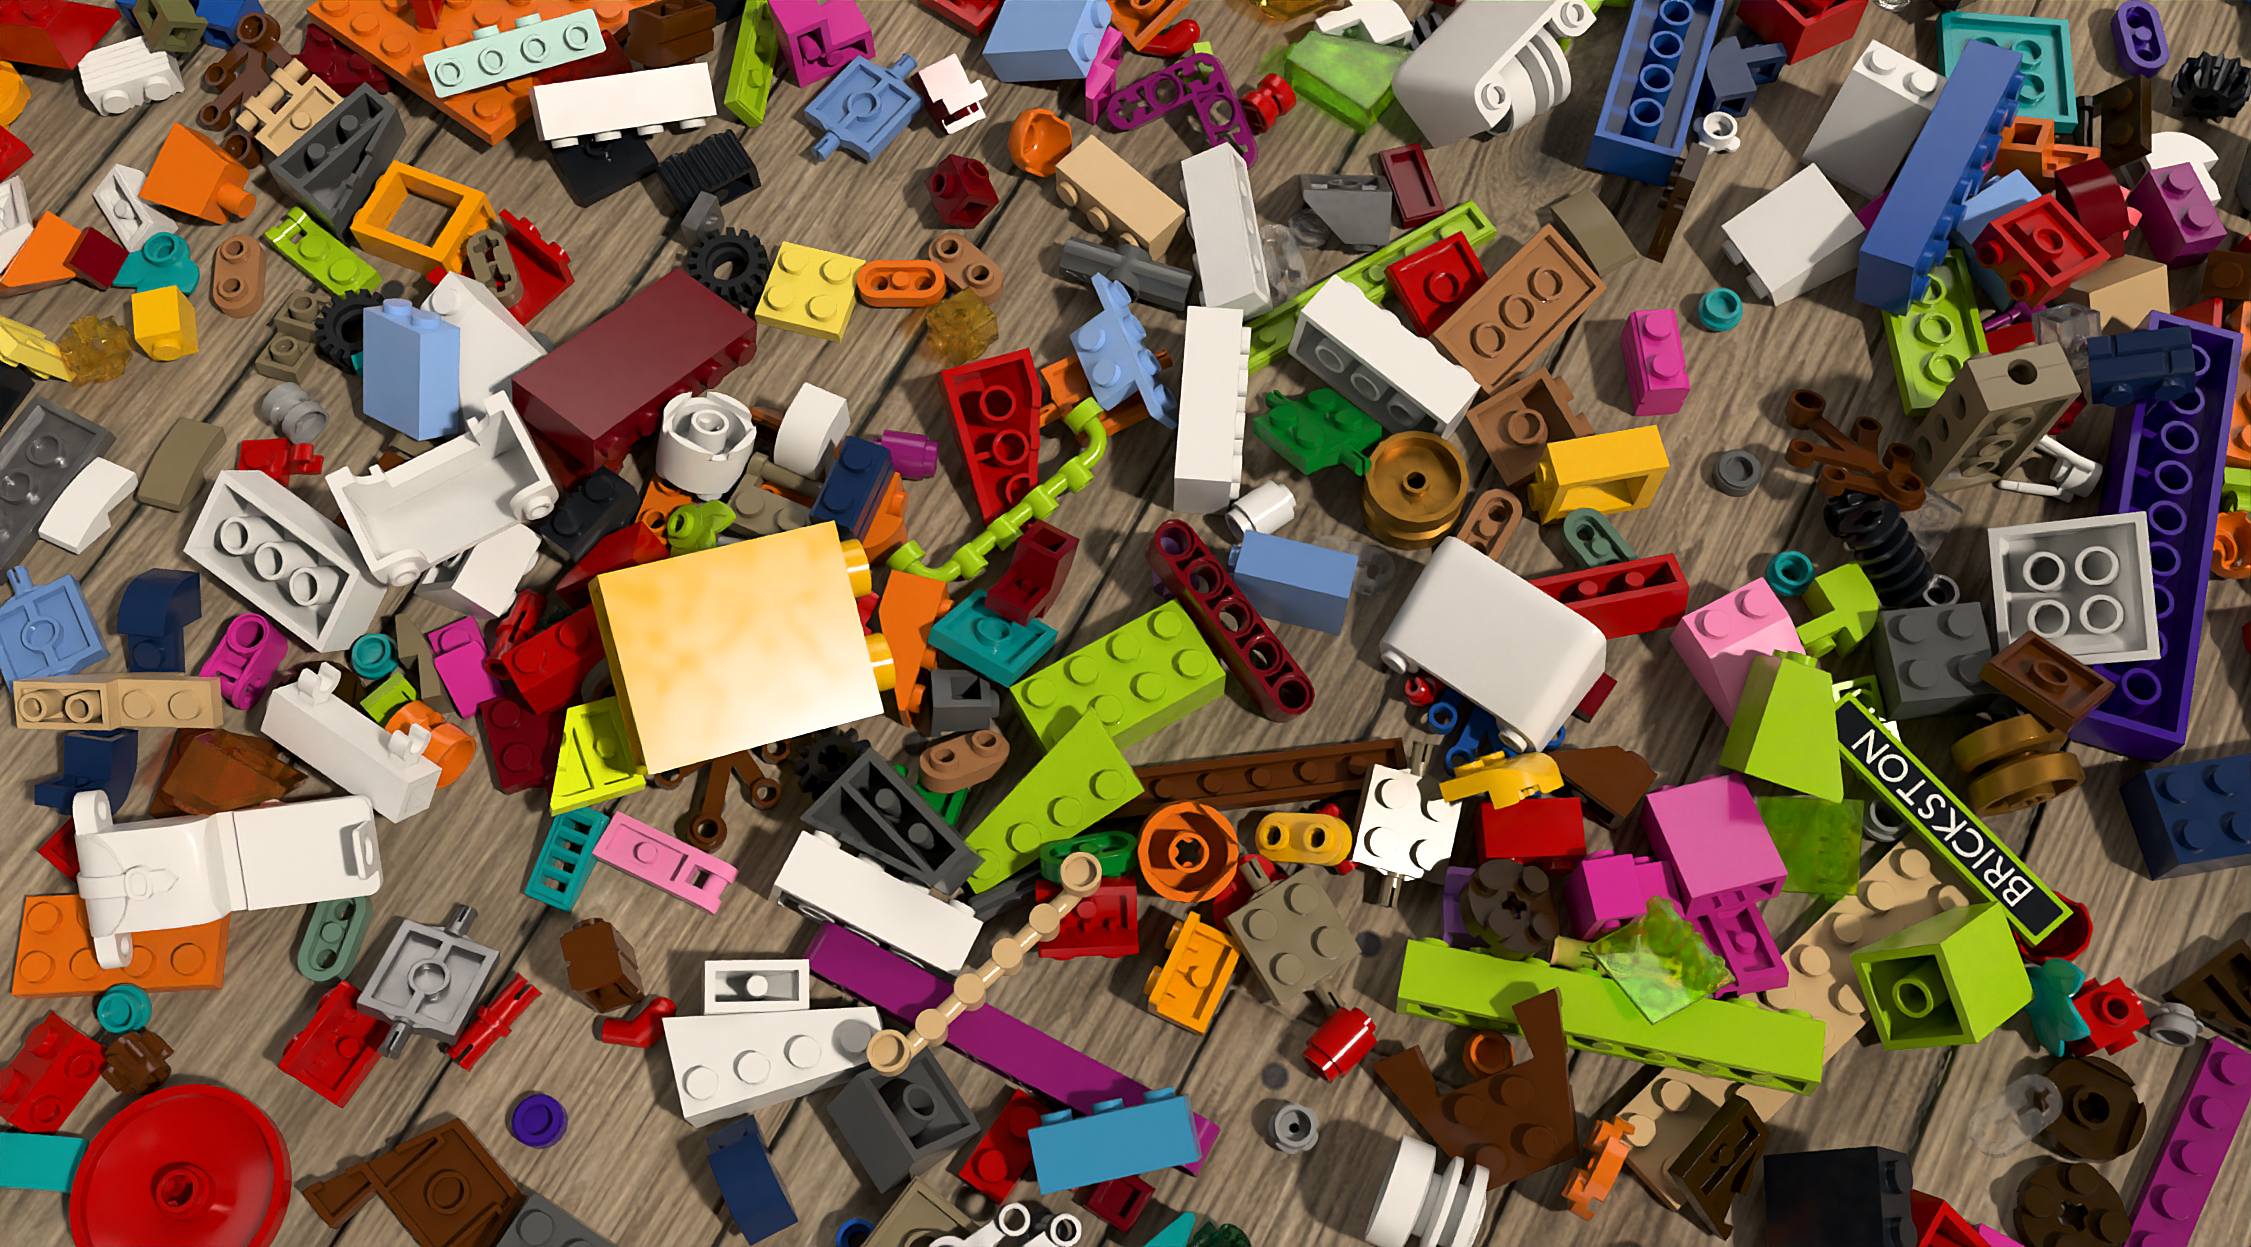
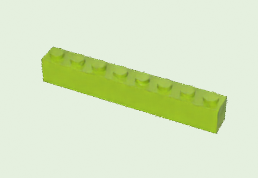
M1424 937L1420 938L1419 941L1408 939L1397 997L1396 1013L1479 1030H1490L1526 1039L1511 1006L1558 986L1562 994L1563 1006L1561 1007L1568 1048L1809 1097L1821 1083L1826 1021L1811 1019V1014L1798 1009H1782L1779 1012L1760 1009L1757 1003L1742 998H1731L1726 1002L1705 998L1706 995L1703 992L1691 988H1677L1674 991L1653 988L1651 982L1640 978H1624L1622 981L1603 978L1601 973L1589 968L1576 967L1572 968L1571 971L1552 968L1548 962L1533 957L1522 961H1510L1495 956L1487 948L1474 947L1470 948L1469 951L1450 948L1448 943L1436 938Z

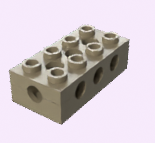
M2059 341L2039 346L2035 342L2020 345L2010 352L1997 355L1983 352L1968 358L1906 445L1915 452V457L1911 464V472L1921 477L1925 482L1924 492L1926 497L2007 480L2082 392Z

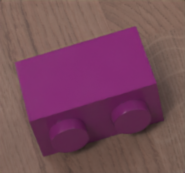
M2190 162L2149 170L2126 200L2129 207L2138 210L2142 214L2138 225L2157 262L2166 264L2167 271L2203 263L2207 259L2209 251L2214 250L2227 235Z

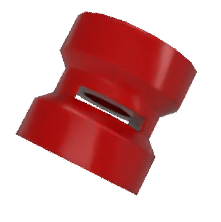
M1268 73L1259 81L1256 91H1248L1238 101L1249 127L1255 132L1266 133L1276 123V117L1278 115L1285 116L1296 106L1297 100L1294 91L1286 80L1277 74Z

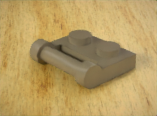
M760 452L754 453L748 463L744 477L727 503L736 515V519L727 528L755 539L811 526L809 519L811 508L760 487L765 480H768L816 500L824 483L811 480L776 465L768 455Z

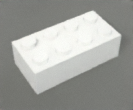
M1336 274L1301 310L1287 351L1393 435L1417 430L1433 433L1447 440L1462 422L1481 387L1465 368L1453 365L1437 352L1430 341L1415 336L1401 325L1399 319L1392 312L1385 309L1381 310L1365 297L1358 286L1351 282H1345Z
M1188 306L1174 475L1173 512L1225 515L1229 511V501L1239 500L1245 427V402L1248 383V358L1251 339V327H1242L1243 309Z
M261 470L220 471L183 550L320 653L353 649L355 643L365 635L390 585L380 582L371 573L354 537Z

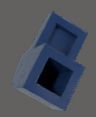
M1736 36L1719 42L1709 54L1697 96V102L1703 117L1712 112H1725L1733 118L1745 117L1756 95V85L1776 82L1787 58L1783 43L1755 44L1741 49Z
M153 568L140 574L129 584L119 608L117 633L128 634L130 672L185 673L183 627L202 617L200 572Z
M116 728L111 731L76 730L64 735V773L35 785L34 805L54 807L58 814L73 815V800L78 792L103 790L109 800L111 816L114 815L126 801L136 773L138 730Z
M754 1114L738 1122L728 1124L720 1131L706 1137L710 1151L707 1157L722 1195L749 1246L798 1222L788 1189L771 1159L761 1127Z

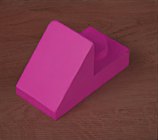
M473 615L428 634L437 656L433 659L434 665L464 720L482 713L481 703L507 695L502 680L493 677L484 668L485 661L491 653L480 626Z

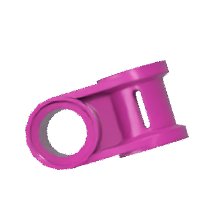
M255 613L242 614L229 625L215 652L203 665L199 677H220L221 696L232 700L236 708L244 711L249 710L261 699L267 683L286 656L288 641L282 632L261 615ZM264 635L260 643L252 647L255 639Z

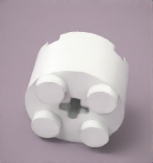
M707 391L706 398H691L692 392L680 394L666 405L663 412L656 452V473L677 487L695 493L702 500H718L722 497L723 493L737 488L746 473L757 433L756 426L754 427L751 422L752 414L738 400L718 392Z

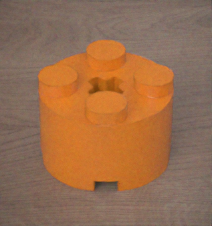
M1187 799L1168 802L1155 809L1145 819L1137 836L1138 866L1148 884L1158 894L1168 900L1181 903L1209 900L1220 894L1229 885L1236 873L1239 856L1236 833L1230 822L1220 812L1202 802ZM1182 839L1187 843L1192 842L1194 839L1198 842L1194 847V851L1198 856L1192 862L1186 858L1181 859L1179 862L1175 860L1179 854L1176 844Z

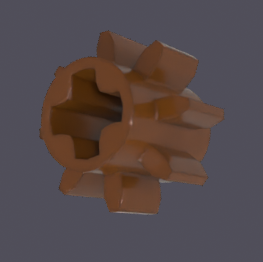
M135 1031L129 1032L114 1041L107 1049L104 1059L111 1067L105 1070L101 1076L116 1092L122 1091L126 1096H129L133 1091L138 1095L149 1094L160 1087L169 1077L171 1067L165 1060L174 1053V1050L159 1035L154 1036L151 1031H146L142 1036Z

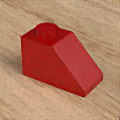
M643 521L637 522L603 537L557 584L555 591L575 612H578L592 604L587 584L597 575L665 560L669 557V551Z

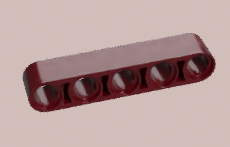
M1169 519L1163 522L1147 540L1144 548L1145 558L1171 594L1175 598L1177 597L1191 620L1261 711L1271 721L1288 723L1308 711L1313 705L1315 698L1314 687L1308 677L1193 528L1179 519ZM1168 537L1173 539L1179 546L1180 554L1172 555L1167 553L1161 546L1160 538ZM1190 575L1203 577L1208 584V593L1196 591L1190 583ZM1220 612L1229 613L1236 619L1237 631L1232 632L1222 626L1219 617ZM1250 650L1259 651L1264 655L1267 663L1266 670L1257 669L1252 665L1249 659ZM1280 688L1289 689L1293 693L1296 700L1295 708L1291 709L1282 704L1279 699Z

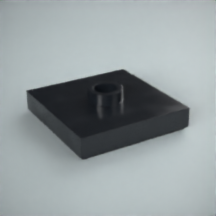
M636 127L620 129L622 138L596 142L594 133L577 136L579 145L552 148L551 140L544 141L546 148L585 208L656 172L655 167L659 162L643 137L638 135Z

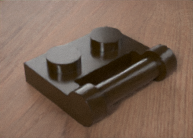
M2139 74L2094 96L2084 95L2076 97L2078 124L2075 127V146L2093 147V119L2101 115L2100 158L2110 170L2152 153L2151 81L2145 76Z

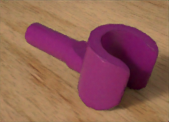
M2018 301L2004 314L1982 323L1983 331L1987 333L1996 330L2004 325L2011 324L2017 318L2021 322H2031L2033 326L2042 318V313L2047 310V307L2043 304L2031 310L2024 301Z

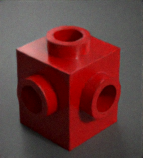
M2094 977L2083 983L2080 990L2071 997L2075 1008L2089 1027L2091 1034L2083 1039L2065 1042L2076 1058L2087 1056L2102 1048H2105L2109 1056L2138 1042L2133 1032L2149 1024L2150 1021L2143 1013V1005L2137 994L2126 987L2120 977L2102 986Z

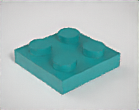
M978 588L931 627L927 643L942 650L949 657L958 659L979 671L988 679L1009 688L1054 646L1058 631L1035 618L1026 627L1005 619L1002 615L984 606L987 592Z

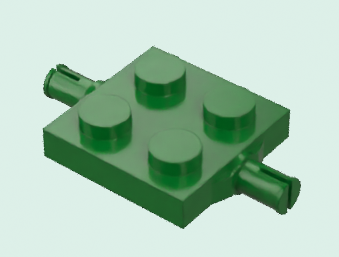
M1329 387L1314 390L1309 395L1295 401L1289 400L1278 390H1273L1274 394L1271 391L1267 394L1265 405L1272 410L1252 419L1253 434L1297 469L1308 475L1326 466L1342 464L1349 467L1358 476H1362V472L1364 474L1368 473L1372 462L1360 452L1382 441V427L1380 424Z

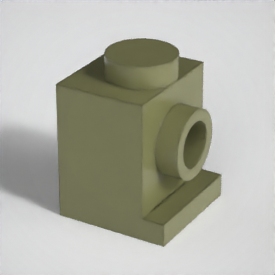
M137 0L132 10L152 50L193 53L208 25L205 17L196 16L194 8L188 0Z

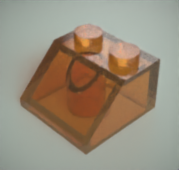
M221 727L193 738L162 790L174 796L172 802L181 810L192 815L202 813L212 815L283 797L305 785L310 776Z

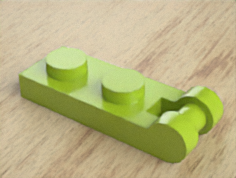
M296 205L285 214L287 219L277 228L272 225L263 233V237L275 250L334 297L337 295L341 301L347 299L345 291L353 290L358 297L360 289H368L371 293L383 282L381 276L374 268L315 223ZM299 232H302L305 237L296 245L290 241Z

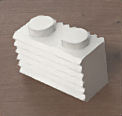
M145 35L90 51L78 63L84 91L103 116H108L110 113H123L129 108L133 109L135 105L141 106L143 102L150 103L151 100H164L171 95H175L176 92L183 93L185 90L175 52L152 50Z

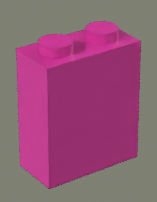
M1740 772L1725 776L1710 774L1702 777L1696 783L1680 787L1665 785L1646 795L1639 820L1657 861L1670 860L1685 915L1684 921L1779 896L1788 872Z

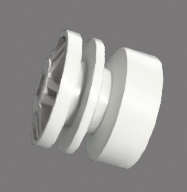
M1541 28L1499 71V74L1510 89L1511 104L1506 115L1493 128L1486 131L1498 137L1510 135L1528 124L1533 116L1544 114L1549 111L1550 107L1559 105L1568 97L1571 90V75L1567 60L1560 46L1544 28Z
M1403 1134L1380 1187L1367 1225L1364 1241L1378 1247H1404L1410 1234L1420 1237L1418 1247H1436V1245L1442 1247H1472L1487 1204L1486 1188L1489 1179V1169L1476 1164L1472 1168L1465 1185H1462L1459 1181L1464 1166L1463 1158L1455 1156L1447 1166L1443 1176L1433 1173L1436 1161V1147Z

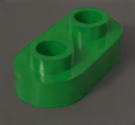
M1106 831L1058 840L1046 844L1040 850V871L1042 876L1062 886L1061 865L1069 855L1076 852H1087L1095 856L1101 865L1102 876H1121L1138 862L1137 839L1133 835L1122 831Z

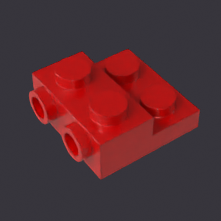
M2050 193L1990 221L1971 245L1976 250L1975 255L1978 263L1984 268H1993L2006 282V290L2009 296L2016 301H2024L2031 310L2062 295L2071 283L2100 269L2111 257Z

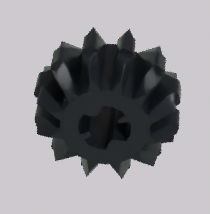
M2203 51L2198 58L2188 57L2185 63L2181 65L2178 73L2174 75L2171 83L2172 106L2183 109V117L2192 115L2199 117L2200 123L2205 118L2212 119L2218 124L2224 117L2235 118L2251 95V68L2241 66V57L2225 58L2223 51L2218 56H2211Z
M831 726L828 730V736L823 738L817 730L811 733L814 742L813 746L799 744L797 751L803 759L794 762L793 770L796 775L801 776L798 782L802 793L812 792L814 803L869 747L872 748L869 740L858 741L859 735L856 729L851 727L841 736L838 726ZM842 761L843 765L838 764L839 771L829 772L828 768H833L832 762Z

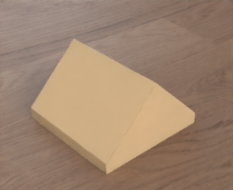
M2124 254V257L2108 261L2100 269L2071 283L2063 294L2054 298L2053 301L2087 351V338L2131 333L2151 310L2170 314L2167 265Z

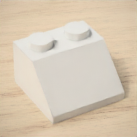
M519 523L427 569L413 593L421 598L466 615H473L477 619L499 618L500 615H504L514 604L517 597V592L514 590L521 577L526 575L536 564L539 556L536 550L543 537Z

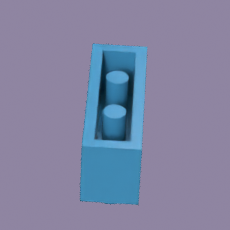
M1174 1086L1144 1092L1143 1098L1145 1103L1124 1107L1121 1097L1091 1104L1092 1115L1073 1118L1071 1109L1040 1115L1042 1126L1029 1129L1028 1134L1041 1195L1199 1161L1202 1158V1152L1189 1093L1176 1096Z

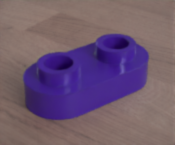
M2129 0L2124 2L2118 8L2110 23L2120 64L2128 74L2134 77L2142 74L2146 78H2152L2161 71L2170 55L2159 13L2151 4L2145 1Z

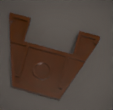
M1558 986L1511 1006L1534 1056L1524 1062L1445 1094H1440L1419 1044L1373 1063L1379 1076L1452 1160L1455 1156L1464 1159L1462 1173L1466 1178H1468L1476 1164L1489 1169L1486 1192L1575 1158L1580 1154L1573 1090L1568 1073L1567 1037L1563 1029L1561 1007L1563 1006L1562 994Z
M459 1117L395 1146V1150L369 1162L362 1161L345 1169V1173L324 1183L319 1181L302 1191V1194L330 1228L336 1230L379 1193L422 1247H496L528 1197L467 1123Z

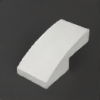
M96 457L76 476L54 503L38 530L40 538L80 554L111 527L107 513L139 487L136 473L103 458Z

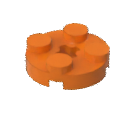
M1616 1115L1612 1116L1608 1122L1598 1119L1594 1122L1583 1145L1590 1153L1582 1169H1578L1575 1166L1571 1169L1560 1192V1195L1569 1199L1567 1206L1569 1212L1585 1221H1590L1595 1215L1594 1212L1586 1209V1207L1593 1198L1603 1203L1629 1150V1146L1620 1142L1622 1134L1634 1135V1125Z

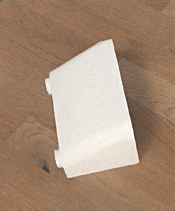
M1465 0L1397 68L1392 78L1393 93L1434 149L1489 130L1506 115L1511 104L1510 89L1499 74V71L1541 28L1548 31L1554 39L1559 37L1566 39L1575 38L1584 33L1597 18L1584 0Z
M504 390L482 400L486 408V415L480 422H478L476 417L466 420L471 431L402 465L384 472L376 464L369 468L372 475L364 477L354 476L350 468L345 466L325 476L371 573L380 582L392 584L393 586L407 585L415 581L421 572L527 519L535 520L542 518L554 509V503L557 501L559 493L527 427Z
M1452 536L1446 537L1435 550L1379 643L1380 653L1382 654L1381 659L1394 671L1400 674H1404L1405 671L1417 673L1422 668L1496 717V724L1501 731L1498 735L1500 740L1517 753H1522L1524 750L1527 752L1543 751L1605 671L1607 646L1603 633L1590 621L1464 541Z

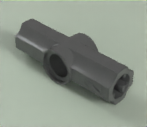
M1073 236L1066 240L1059 263L1060 275L1093 284L1091 277L1099 272L1111 282L1119 281L1127 290L1131 303L1136 302L1140 298L1179 311H1184L1187 308L1196 278V273L1152 260L1150 254L1138 246L1121 244L1116 249Z

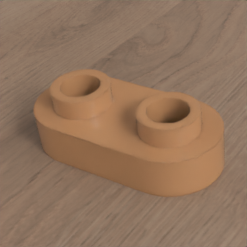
M955 233L940 235L932 241L928 250L929 261L935 262L942 268L946 284L961 297L977 306L990 305L1000 298L1004 289L1002 271L996 263L965 237ZM949 250H955V251H956V252L953 253V254H945V253H944V252L949 251ZM978 275L987 276V278L982 281L974 279Z
M234 235L227 238L218 247L216 253L213 298L225 315L236 319L253 315L259 310L264 300L267 257L257 240L249 235ZM235 288H239L236 292L231 293Z
M1503 489L1486 491L1479 497L1456 538L1498 562L1520 522L1522 506L1519 499L1511 492ZM1489 514H1499L1502 516L1503 521L1495 522L1490 519Z
M978 730L926 749L920 756L919 781L930 791L946 794L998 776L1007 768L1010 751L1009 743L1002 735L996 732Z

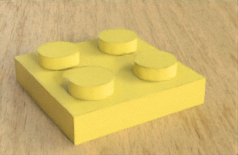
M783 241L754 313L757 323L841 343L859 295L857 274L866 264V260Z

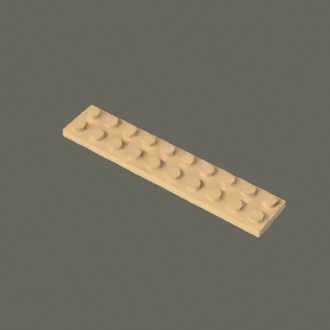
M1911 829L1781 955L1789 971L1788 987L1743 994L1737 998L1751 1000L1757 1003L1760 1009L1779 1012L1782 1009H1798L1811 1014V1019L1826 1021L1824 1065L1872 1018L1850 954L1951 908L1986 902ZM1665 1067L1616 1114L1617 1117L1635 1126L1634 1135L1623 1133L1620 1140L1621 1143L1629 1146L1624 1162L1672 1212H1675L1687 1199L1667 1170L1732 1093L1749 1100L1764 1124L1794 1093Z

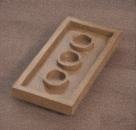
M1547 223L1445 320L1427 340L1434 345L1436 350L1453 365L1465 368L1472 375L1474 381L1481 385L1477 395L1483 401H1486L1506 389L1608 287L1553 226Z

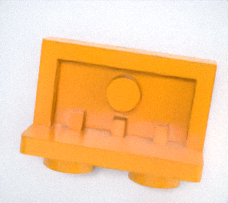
M1191 911L1185 923L1178 920L1175 922L1165 944V948L1171 951L1164 968L1157 965L1154 966L1143 993L1150 996L1148 1012L1203 1037L1242 951L1234 937L1200 922V914Z

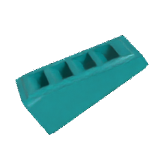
M588 807L556 815L524 894L527 897L570 914L598 861L592 852L610 823V818ZM577 822L591 828L588 835L573 830ZM570 841L582 846L580 855L565 849L566 842ZM557 859L574 865L573 873L571 874L554 867ZM550 877L567 884L565 892L562 893L545 886L547 878Z

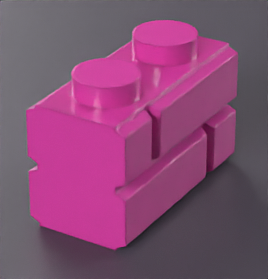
M1657 309L1632 312L1628 316L1626 327L1623 328L1620 341L1634 415L1652 416L1678 413L1684 403L1683 400L1686 399L1690 391L1688 374L1684 371L1686 364L1675 310Z

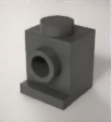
M931 670L928 697L931 738H941V732L989 730L991 717H999L998 689H990L989 679L977 670Z

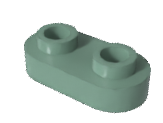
M1579 508L1569 513L1560 531V539L1565 549L1583 570L1638 560L1635 552L1599 511L1591 508ZM1584 532L1590 537V540H1580L1576 533Z
M368 896L317 903L297 957L299 970L306 978L316 984L329 986L341 982L349 975L372 918L373 908ZM354 906L352 917L342 921L341 915L343 911L348 907ZM330 954H336V961L333 966L324 969L323 963L325 958Z

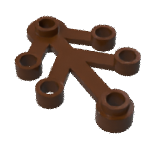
M251 12L243 16L237 25V36L240 41L218 63H213L207 68L205 72L206 83L217 91L222 92L213 102L205 104L199 114L202 124L211 130L220 132L226 129L231 121L229 111L242 99L241 114L246 109L243 104L252 95L256 98L271 83L272 79L265 72L267 55L282 70L294 58L278 42L281 34L280 25L271 15ZM297 59L308 69L298 81L303 86L310 79L311 72L307 65ZM247 60L246 70L236 78L234 71ZM284 95L273 107L275 115L291 97ZM258 124L250 132H247L239 125L238 131H234L226 136L221 145L224 151L247 169L256 168L263 159L261 145L255 138Z
M1798 389L1791 393L1784 410L1787 416V423L1799 430L1811 429L1833 448L1816 445L1803 438L1792 439L1784 455L1785 460L1789 464L1798 468H1808L1813 461L1829 464L1823 467L1816 485L1823 493L1831 496L1842 495L1847 488L1879 496L1881 500L1891 501L1897 505L1900 512L1915 511L1922 507L1926 499L1924 492L1926 486L1921 477L1911 472V464L1915 457V452L1909 446L1902 443H1891L1888 445L1882 458V463L1891 470L1889 472L1878 463V437L1882 431V425L1877 420L1867 416L1856 418L1850 431V437L1857 442L1856 445L1822 417L1827 404L1821 395L1806 389ZM1843 468L1862 472L1866 476L1848 473Z
M788 738L775 741L780 743L785 750L779 756L769 753L767 749L768 744L762 745L761 756L764 761L771 765L784 763L791 751V742ZM747 749L674 768L679 776L673 781L664 780L660 772L654 774V780L658 787L663 790H674L682 784L685 777L713 761L702 811L700 814L695 815L688 824L686 840L689 845L708 854L717 852L723 846L727 836V826L721 818L732 765L750 790L751 801L756 808L767 811L773 809L779 803L782 793L780 785L775 780L764 776ZM763 787L770 788L774 792L775 798L771 801H763L758 797L757 791ZM704 823H709L716 828L717 833L711 838H705L699 834L698 827Z

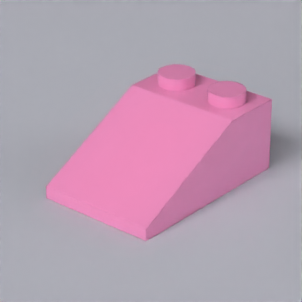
M1763 577L1682 617L1669 638L1729 730L1755 655L1771 656L1773 649L1784 652L1790 650L1806 655L1790 615Z

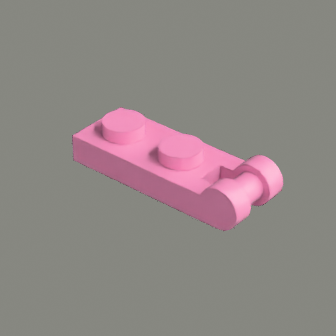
M616 811L592 852L596 859L667 892L712 916L716 915L722 904L719 897L726 885H732L739 874V871L732 865L619 811ZM698 869L709 874L702 889L690 884Z

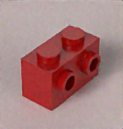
M1580 797L1522 799L1517 804L1497 810L1494 809L1492 800H1481L1473 815L1478 867L1490 860L1508 859L1521 863L1525 867L1530 865L1537 866L1547 876H1564L1573 873V869H1577L1587 855Z

